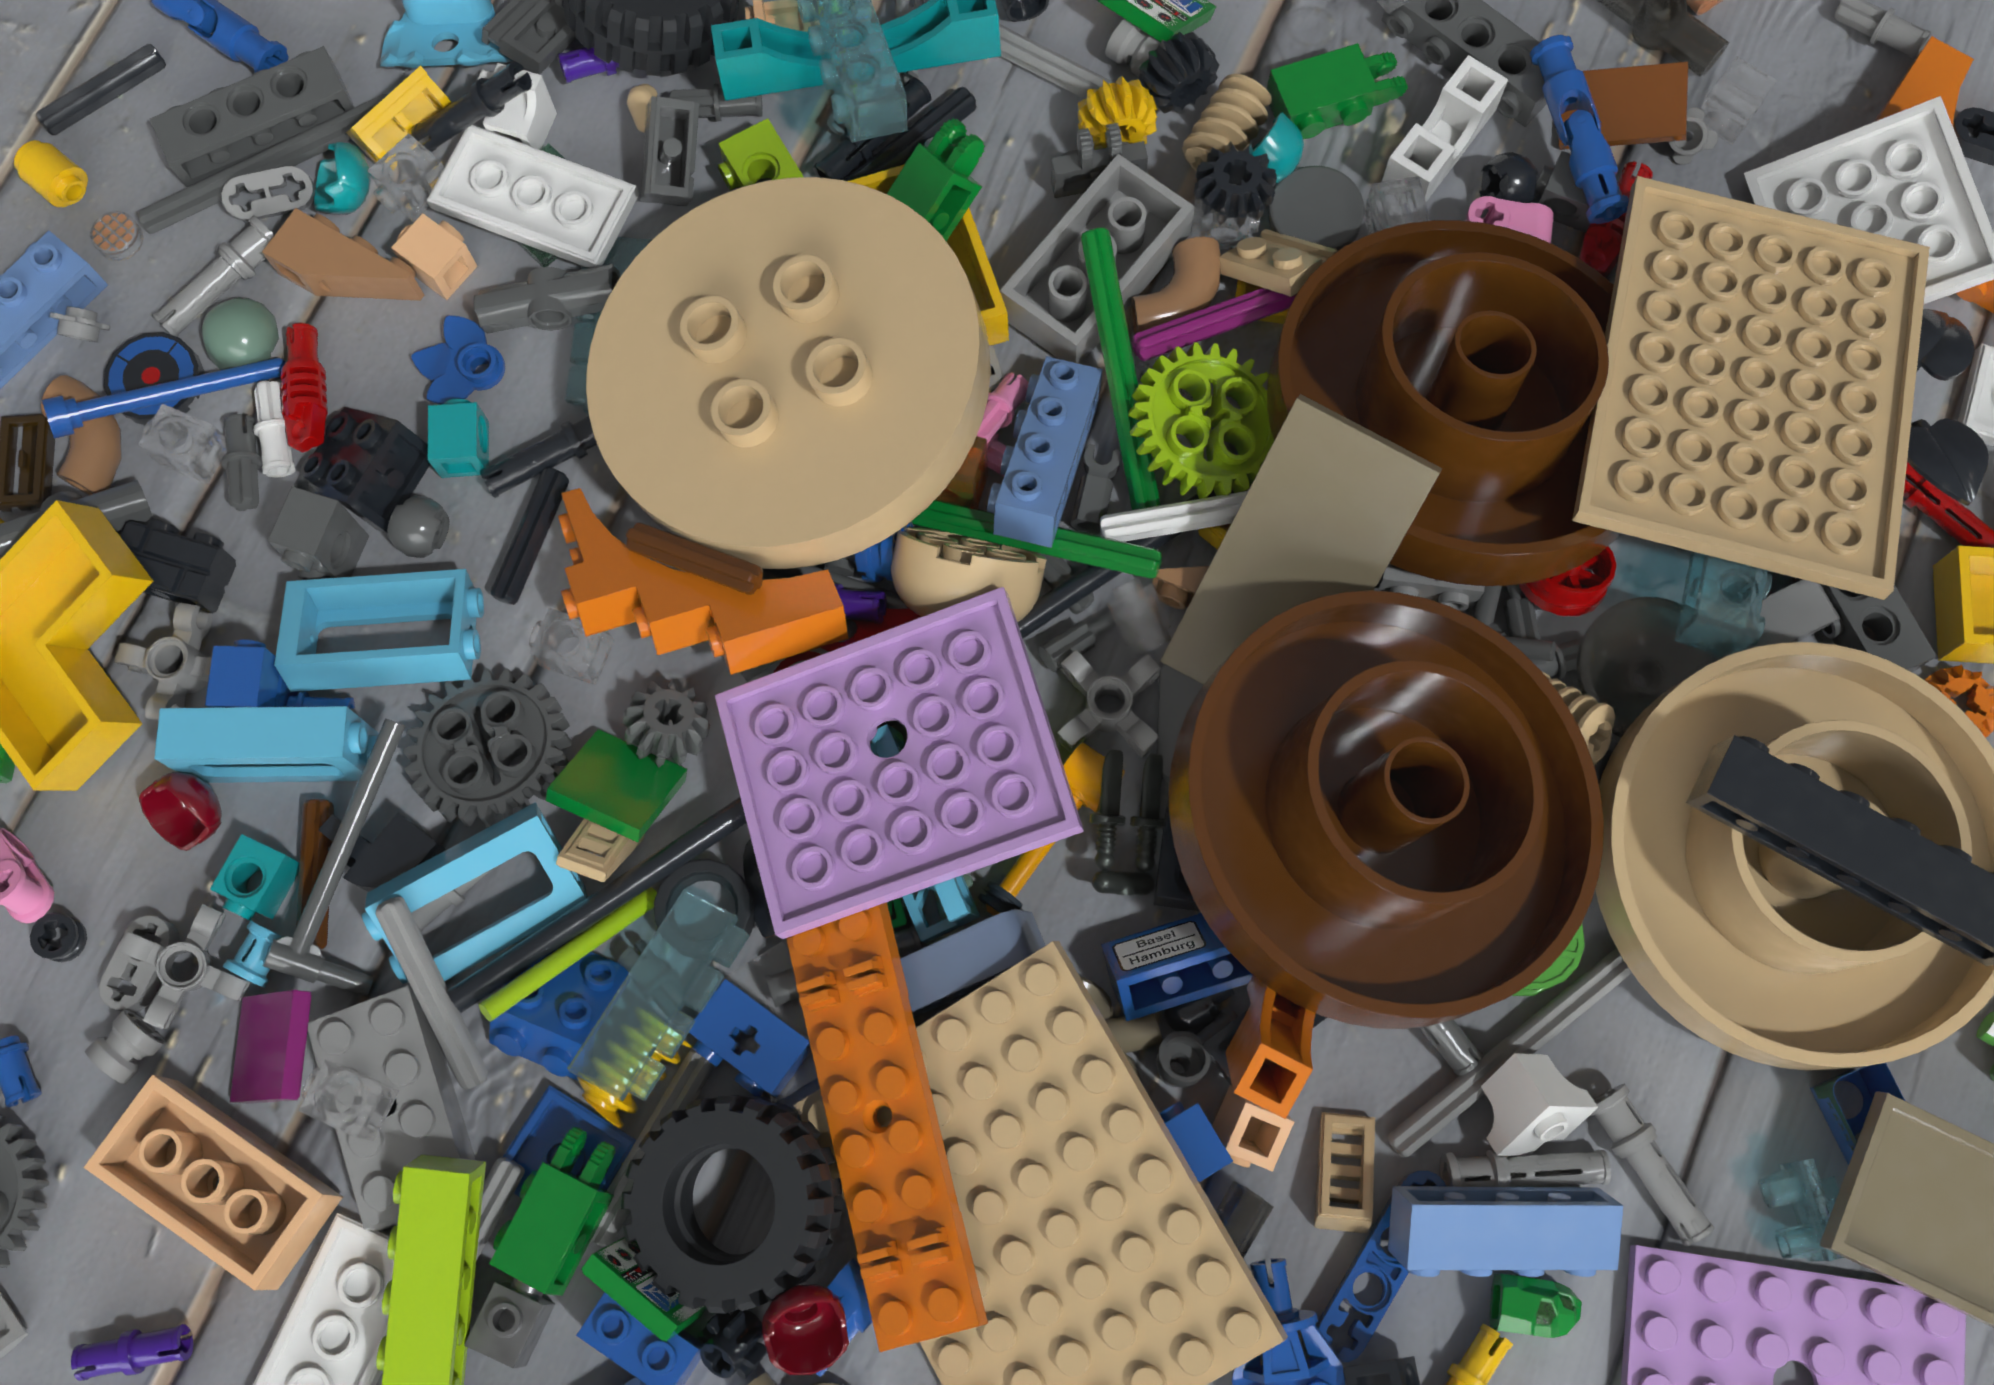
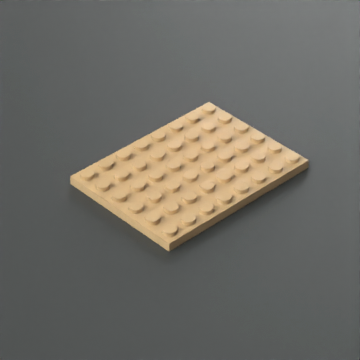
M1637 176L1630 190L1605 332L1609 356L1608 376L1603 392L1591 412L1572 521L1885 600L1894 591L1930 247Z
M1052 941L916 1027L958 1206L962 1213L988 1321L986 1325L920 1342L942 1385H1207L1287 1339L1288 1335L1059 941ZM818 1089L796 1103L794 1107L798 1111L802 1122L810 1121L821 1134L816 1141L821 1148L830 1147L836 1160L821 1091ZM883 1106L877 1112V1121L882 1127H887L892 1120V1113L888 1107ZM837 1162L829 1165L832 1179L840 1178ZM842 1188V1194H841V1196H842V1198H843L844 1201H845V1197H844V1193H843V1188Z

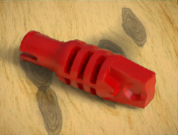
M1637 162L1626 163L1618 181L1622 195L1630 196L1631 187L1637 176L1652 179V170L1642 163L1635 177L1633 172ZM1626 213L1607 223H1591L1583 239L1579 259L1597 270L1605 278L1608 277L1618 262Z
M306 323L292 324V328L287 327L286 329L288 357L287 362L281 369L282 414L285 420L289 446L304 453L324 442L325 422L328 415V407L326 405L327 384L325 368L319 363L317 328Z

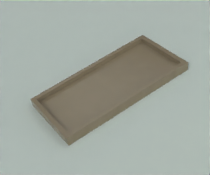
M1300 394L1295 400L1160 662L1204 685L1212 673L1254 631L1275 616L1299 604L1320 597L1344 592L1374 591L1442 468Z
M1875 1092L1819 1246L1994 1328V1143L1889 1093Z

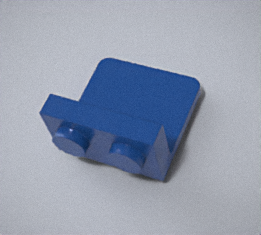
M590 952L491 1021L489 1043L497 1046L499 1050L507 1055L521 1056L542 1065L556 1076H567L578 1081L577 1076L580 1073L588 1076L593 1068L591 1060L594 1058L596 1036L630 985L632 976L619 963Z

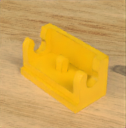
M420 65L346 133L380 170L385 172L415 144L411 135L412 127L433 116L451 104V101Z

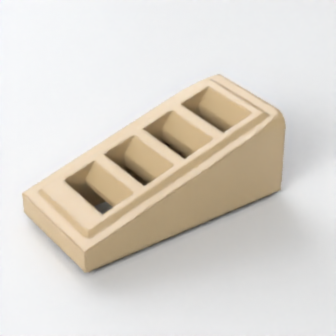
M583 819L558 854L556 865L597 881L605 882L644 840L645 834L637 843L598 824Z
M1321 1113L1315 1197V1228L1355 1233L1369 1232L1373 1222L1375 1117ZM1332 1134L1362 1137V1145L1332 1142ZM1331 1156L1361 1159L1360 1166L1331 1163ZM1330 1179L1359 1182V1189L1330 1186ZM1329 1202L1358 1204V1209L1329 1206Z

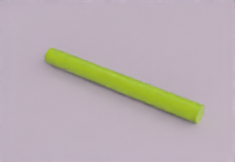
M652 887L648 888L479 1003L482 1014L490 1022L646 914L654 908L656 890Z

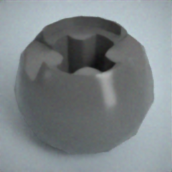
M413 496L408 498L403 505L395 507L388 524V538L395 548L406 556L425 558L432 554L434 549L442 547L449 530L450 519L443 507L433 499Z

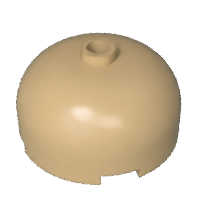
M907 528L906 532H897L891 574L895 590L900 599L911 611L921 617L1004 587L1009 595L1018 623L1032 610L1039 597L1047 559L1036 552L1002 545V548L999 549L1000 545L935 529Z

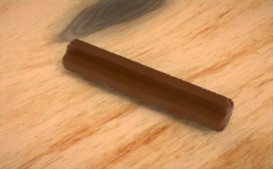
M640 522L636 523L633 528H629L626 533L628 538L626 547L634 553L748 595L754 594L762 586L763 569L756 564Z
M325 799L306 800L303 804L296 927L329 852L327 848L332 843L329 838L319 831L326 820L332 814L334 815L333 803ZM329 907L313 942L320 949H324L327 946Z

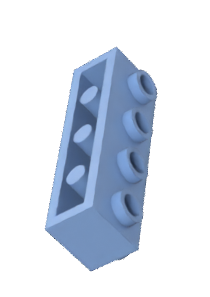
M47 231L38 241L32 243L25 253L7 271L0 275V389L57 335L59 320L50 318V312L65 315L67 306L84 309L108 286L102 277L83 258L50 231Z
M1046 356L1040 375H1031L1026 392V402L1030 403L1028 410L1020 409L1018 411L1014 425L1013 438H1016L1017 442L1015 447L1006 446L1000 474L1005 475L1002 484L994 482L989 495L987 512L995 514L993 534L1052 548L1099 403L1103 369Z
M1393 1186L1388 1251L1409 1273L1422 1277L1438 1276L1440 1270H1459L1464 1274L1475 1277L1490 1276L1493 1270H1512L1514 1273L1528 1277L1543 1276L1545 1270H1563L1571 1275L1591 1277L1596 1275V1270H1618L1623 1205L1599 1187Z

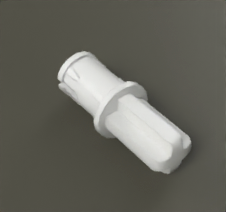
M261 381L254 390L258 423L254 425L253 430L260 440L262 472L268 477H286L295 472V465L293 463L292 449L288 444L285 420L282 414L283 392L281 390V383L278 381Z

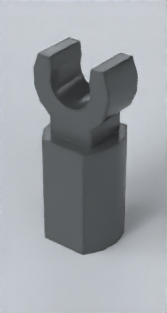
M1089 444L1085 449L1083 462L1087 474L1083 475L1080 479L1070 524L1076 530L1098 534L1101 533L1100 517L1107 515L1113 483L1109 479L1114 477L1119 471L1121 454L1120 450L1114 449L1111 461L1108 464L1100 465L1094 461L1095 445Z

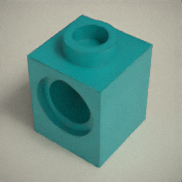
M450 399L442 405H428V461L441 478L481 475V469L489 467V421L477 402L465 399Z
M241 834L210 890L227 898L222 906L223 908L247 920H251L255 912L273 920L299 874L300 863L279 851ZM262 871L263 878L260 886L255 891L248 893L247 882L255 872Z

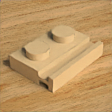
M1265 229L1261 231L1262 238L1250 237L1238 242L1236 247L1219 256L1220 274L1284 295L1293 296L1298 293L1310 275L1324 261L1334 255L1337 250Z

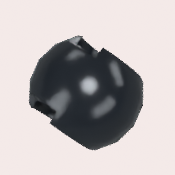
M1506 152L1496 155L1483 166L1481 172L1483 171L1482 190H1479L1480 197L1492 196L1498 199L1521 203H1531L1534 200L1538 170L1527 156Z

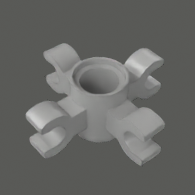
M178 603L173 615L174 632L172 637H163L157 640L149 649L132 644H119L114 660L115 663L128 665V670L150 674L153 678L159 680L155 694L150 697L146 705L145 717L148 719L159 720L160 708H185L186 694L199 692L208 684L212 657H208L199 650L202 639L211 629L213 615L199 612L200 607L197 605ZM183 660L182 665L176 671L177 665Z
M1076 650L1061 662L1063 669L1060 672L1087 698L1086 709L1057 732L1060 736L1057 741L1070 755L1079 744L1085 743L1097 730L1107 733L1118 731L1141 758L1157 746L1155 742L1159 738L1157 734L1131 710L1133 698L1147 689L1160 676L1158 672L1161 670V667L1148 654L1137 661L1122 678L1112 675L1099 677L1087 660ZM1112 695L1121 701L1123 707L1116 713L1108 714L1100 711L1095 702L1102 696Z
M202 904L185 941L171 944L168 947L127 931L117 951L155 966L157 976L163 983L144 1016V1022L168 1030L186 992L194 991L201 987H206L242 1002L251 982L215 968L213 960L207 952L212 940L222 926L226 914ZM191 952L198 959V971L192 979L180 982L173 976L172 964L180 954Z

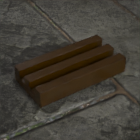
M43 414L1 416L0 511L12 512V508L29 511L34 506L40 509L42 503L52 494L55 439L48 419ZM18 427H23L22 449L19 450L18 467L20 468L18 495H13Z

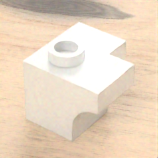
M497 63L493 73L482 70L478 79H489L506 68L507 65ZM522 70L514 75V80L528 72L532 80L531 89L505 103L504 110L494 117L486 116L483 125L490 132L541 150L557 112L542 75Z
M1514 1053L1481 1085L1482 1090L1491 1102L1494 1112L1493 1127L1486 1139L1497 1156H1531L1544 1142L1564 1140L1598 1108L1587 1090L1578 1088L1565 1079L1549 1056L1543 1054Z

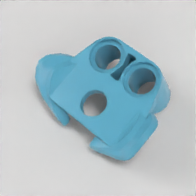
M402 0L405 13L400 21L394 20L385 35L380 67L401 66L405 68H418L420 65L421 67L445 65L476 66L490 62L509 63L513 62V60L499 52L500 47L490 42L487 45L482 42V28L496 15L491 0ZM453 39L458 41V45L450 51L440 52L434 49L443 40Z

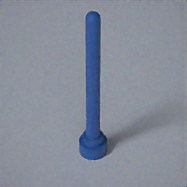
M282 358L268 359L77 403L75 398L64 400L63 396L44 399L42 403L55 439L75 434L73 429L84 427L82 423L84 421L281 377V369L286 361Z

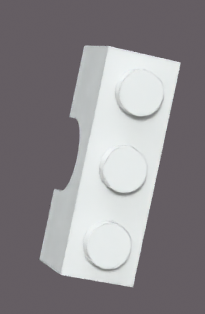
M1468 55L1443 87L1436 106L1423 126L1416 123L1389 157L1380 187L1420 211L1494 114L1508 79Z

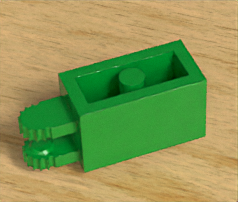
M1357 43L1271 69L1267 91L1271 95V103L1269 105L1274 117L1277 118L1280 113H1284L1298 127L1303 139H1309L1317 136L1325 129L1341 124L1347 126L1355 125L1372 114L1374 106L1403 96L1406 90H1408V85L1403 76L1375 82L1374 79L1379 76L1383 77V75L1392 72L1396 68L1397 60L1392 52H1383L1380 55L1376 54L1364 58L1361 48Z
M954 118L952 120L948 119L946 123L944 122V125L940 127V131H937L928 147L920 143L917 145L887 192V195L909 206L925 218L942 235L946 242L982 188L970 174L978 164L982 153L985 152L984 142L975 134L966 135V126Z
M573 1127L569 1130L551 1163L542 1162L539 1170H534L525 1180L520 1191L522 1202L513 1219L505 1222L498 1231L493 1243L495 1253L489 1263L539 1292L548 1295L563 1296L614 1197L612 1193L599 1186L609 1169V1165L612 1163L616 1149L615 1146L605 1141L601 1142L592 1152L580 1177L571 1172L587 1139L586 1131L578 1127Z

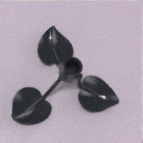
M1923 309L1917 371L1922 367L1929 375L1943 381L1956 378L1964 372L1973 359L1974 342L1971 333L1962 322L1954 317H1949L1947 313ZM1924 419L1912 422L1907 462L1936 488L1966 506L1970 505L1977 495L1988 467L1989 454L1983 439L1972 428L1953 419H1940L1932 426Z

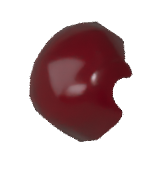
M181 772L168 773L155 780L139 795L142 813L152 828L165 841L180 850H190L197 844L206 841L215 834L221 825L222 810L218 797L209 784L193 774Z
M818 1284L797 1285L780 1293L772 1300L763 1316L762 1333L768 1358L773 1366L789 1375H812L831 1367L846 1352L849 1345L843 1304L832 1290Z

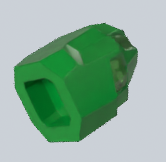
M1494 1274L1490 1296V1327L1496 1331L1557 1338L1567 1335L1580 1320L1582 1302L1569 1287L1558 1282L1508 1274Z

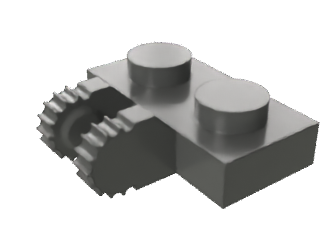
M1118 123L1106 125L1105 132L1107 148L1094 150L1093 138L1089 129L1077 130L1078 150L1068 151L1059 157L1051 158V184L1054 198L1084 193L1117 154H1120L1147 173L1148 155L1144 141L1131 144L1122 142Z

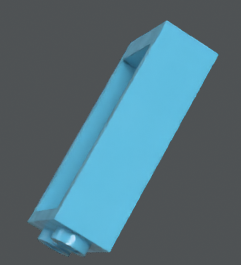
M466 569L286 581L274 666L291 692L471 680L473 660L479 659L481 653L480 637L476 630V619L482 618L484 615L482 591L480 588H474ZM451 619L449 645L316 654L318 635L323 629L328 627Z
M347 706L160 708L154 759L176 772L193 774L206 783L359 781L378 737V732Z
M535 802L367 892L364 908L366 912L362 913V919L375 941L384 939L393 953L389 957L390 965L400 982L406 984L409 981L375 914L377 906L390 898L401 896L404 898L410 912H413L522 852L529 851L534 853L553 883L552 890L433 955L432 957L445 982L538 931L588 898L586 887L578 873L556 865L557 856L563 848Z

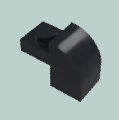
M397 813L372 843L359 834L347 862V866L350 869L343 878L369 892L444 852L446 849L403 815ZM332 814L320 827L319 831L333 842L342 820Z

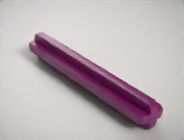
M1261 288L1134 334L1132 337L1133 352L1141 361L1153 359L1172 352L1175 347L1183 348L1287 310L1293 303L1297 293L1293 296H1288Z

